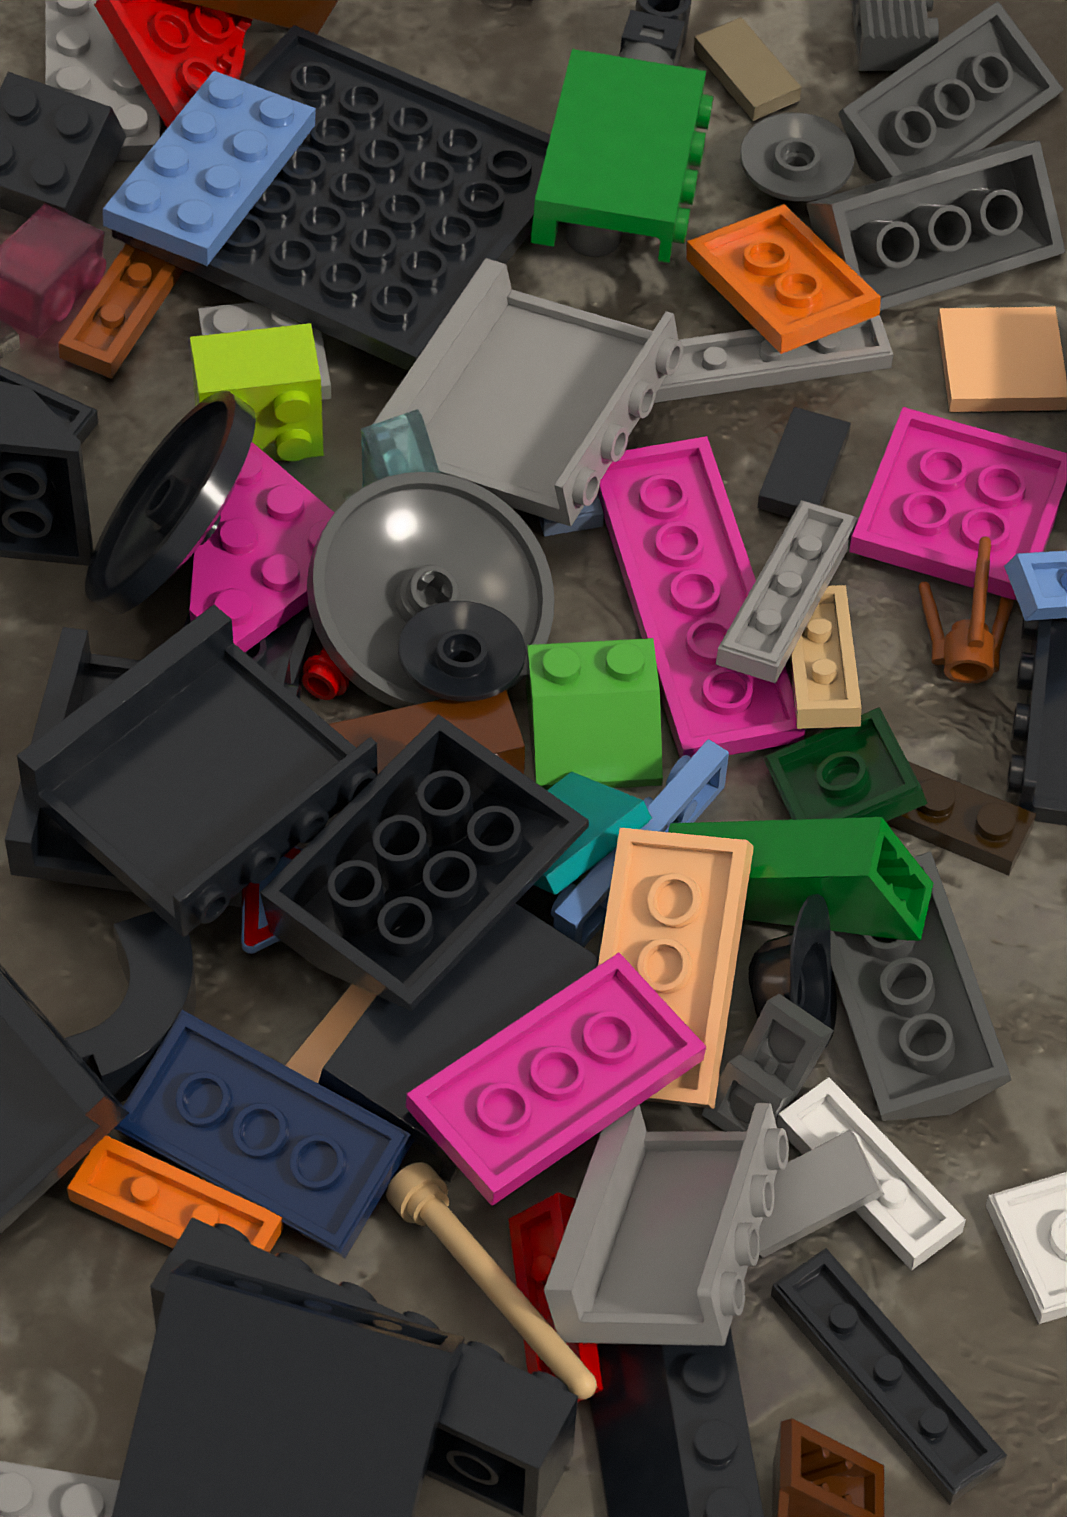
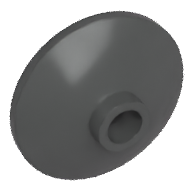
M791 112L773 115L755 124L743 139L740 160L743 171L748 179L763 192L789 201H812L835 193L848 181L854 165V150L846 134L832 122L812 114Z

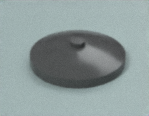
M408 472L382 478L361 488L337 509L322 530L313 549L308 568L307 597L310 615L315 631L327 654L353 684L380 702L397 709L443 699L431 695L415 685L404 672L399 660V639L402 630L407 622L421 610L442 602L470 601L490 606L510 618L523 636L526 654L522 672L516 681L506 689L507 693L526 675L527 645L546 644L551 632L555 603L554 586L546 556L537 538L524 520L498 496L475 483L452 475L436 472Z

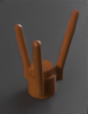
M983 536L979 540L971 619L955 622L952 625L951 631L946 634V637L944 636L930 584L923 581L918 587L932 641L931 662L934 665H944L945 676L955 682L981 683L990 679L994 672L999 671L1000 649L1014 603L1013 599L1001 596L991 633H989V627L985 624L991 539L987 536Z

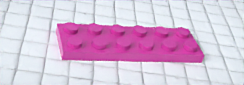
M708 437L625 450L619 461H612L602 477L598 496L642 639H654L660 697L679 758L684 755L692 758L708 739L727 750L729 755L793 744L804 740L805 729H797L793 688L785 666L776 683H772L716 665L718 647L756 579Z

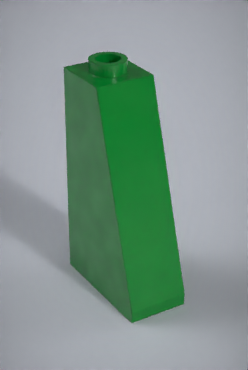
M882 817L670 823L668 830L670 833L748 840L754 846L743 915L744 920L795 926L800 908L807 897L818 893L825 899L829 910L830 931L907 941H921L934 883Z

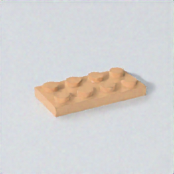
M630 828L619 829L598 966L617 953H620L706 1045L703 1061L645 1101L710 1109L715 1107L754 846L748 840Z

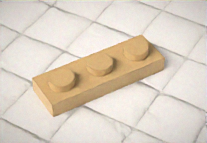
M846 585L828 586L789 657L797 729L861 727L862 707Z

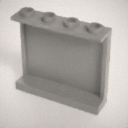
M485 258L371 426L382 466L403 473L436 472L459 477L492 492L511 508L571 527L583 507L591 505L599 491L600 481L612 461L617 462L623 456L628 443V436L639 419L647 417L654 405L656 392L666 376L673 375L680 365L683 344L678 340L674 313L666 311L654 331L512 290L507 265Z

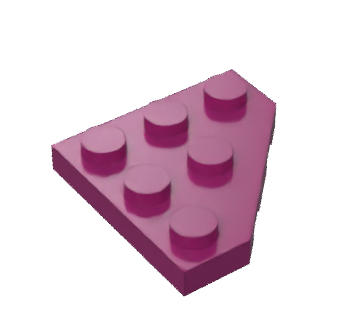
M253 442L235 488L220 514L221 519L216 530L203 545H199L194 551L189 609L190 621L192 622L212 605H216L232 619L233 643L243 652L248 651L308 606L307 577L311 555L322 530L335 513Z

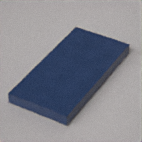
M181 1010L125 1102L124 1107L130 1114L114 1128L118 1133L195 1176L274 1212L282 1217L283 1225L344 1259L415 1141L410 1133L184 1010Z

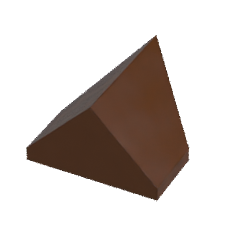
M793 1418L781 1421L773 1460L772 1517H884V1465Z

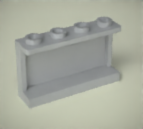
M771 1103L755 1104L747 1131H647L640 1105L601 1131L544 1288L556 1332L564 1342L725 1345L733 1316H740L744 1308V1279L748 1266H755L758 1262L760 1253L759 1229L763 1217H770L773 1212V1183L777 1170H784L788 1162L789 1146L787 1133L784 1128H777Z

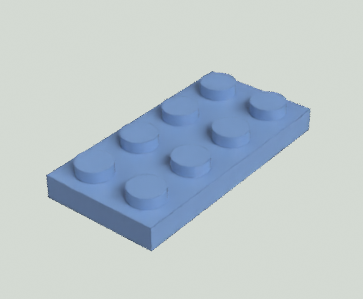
M213 71L103 208V226L208 266L314 128L316 108Z

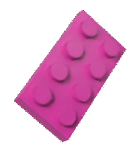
M617 953L407 1093L405 1107L489 1204L493 1206L703 1061L706 1045L620 953Z

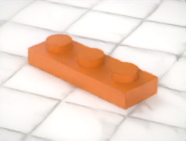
M107 1135L91 1149L67 1187L69 1201L170 1248H174L192 1217L211 1226H214L216 1223L229 1225L244 1234L250 1241V1244L269 1253L284 1229L281 1221L282 1217L274 1212Z

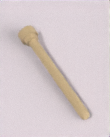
M424 1162L413 1163L400 1170L393 1177L387 1188L388 1202L406 1222L428 1226L554 1375L568 1387L569 1392L577 1395L578 1399L590 1398L597 1388L594 1375L448 1208L449 1198L447 1196L448 1188L446 1183L429 1164Z

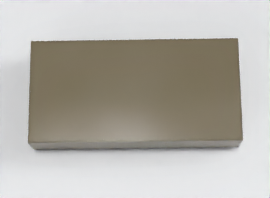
M742 17L695 36V53L753 121L800 101L801 86Z

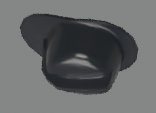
M818 893L808 896L803 903L793 933L767 940L752 957L748 968V976L757 1019L767 1000L777 994H781L832 1030L835 1028L837 996L831 967L829 910L825 899ZM832 1033V1035H831L829 1041L827 1042L825 1048L828 1046V1044H829V1042H830V1040H831V1038H832V1036H833V1033Z

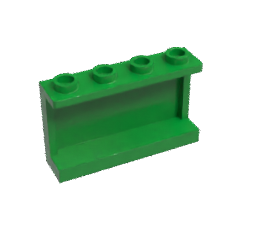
M572 49L535 197L531 243L554 247L559 222L561 221L656 237L660 240L658 262L670 263L673 244H685L690 209L681 208V205H693L698 171L689 169V166L701 167L706 133L698 132L697 128L708 130L714 96L703 94L706 71Z

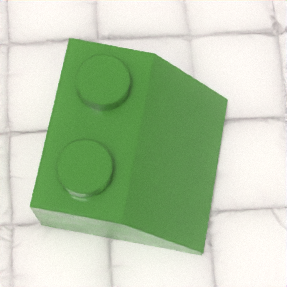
M654 639L527 645L525 689L535 783L548 790L570 772H574L612 788L662 786L660 688Z

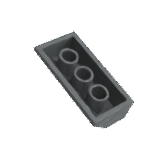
M1040 140L1005 142L806 203L813 232L881 296L880 311L1066 253Z

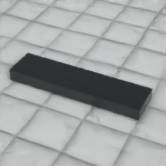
M827 1248L772 1285V1298L950 1505L1004 1466L1007 1454Z

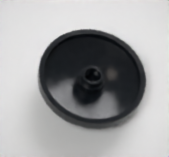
M229 391L217 392L195 406L160 442L127 487L102 531L86 574L85 592L88 599L114 615L130 611L160 588L180 569L197 547L203 545L212 536L220 522V514L235 488L252 443L256 417L254 409Z

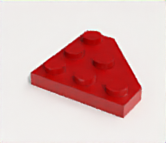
M97 0L94 6L167 128L213 71L240 80L246 49L242 48L245 32L252 23L251 18L179 0Z

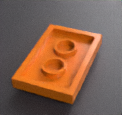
M785 204L687 241L686 260L780 354L880 315L881 296Z

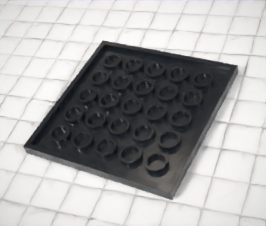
M293 25L242 81L316 108L315 126L209 265H203L115 230H112V237L303 324L311 323L314 329L409 371L485 258L506 264L532 233L535 197L551 135Z

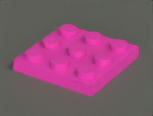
M903 407L852 534L849 552L974 588L979 540L981 537L987 536L991 539L987 592L1017 601L1004 566L1017 553L1045 551L1067 489V453Z

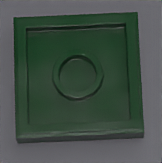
M880 707L861 714V727L829 728L763 757L768 772L791 820L882 817L886 822L927 804L923 789Z

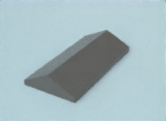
M997 1L847 105L838 115L846 135L853 146L854 155L860 170L878 182L982 150L1055 98L1064 89L999 1Z
M931 851L914 856V859L934 883L921 941H907L830 931L831 967L882 1121L951 1115L1012 1080Z

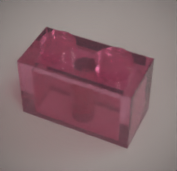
M47 204L38 209L0 246V320L36 338H39L55 321H63L71 311L74 302L87 289H95L103 278L106 270V259L102 257L105 232Z

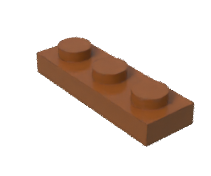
M125 244L58 342L59 358L112 379L184 269Z

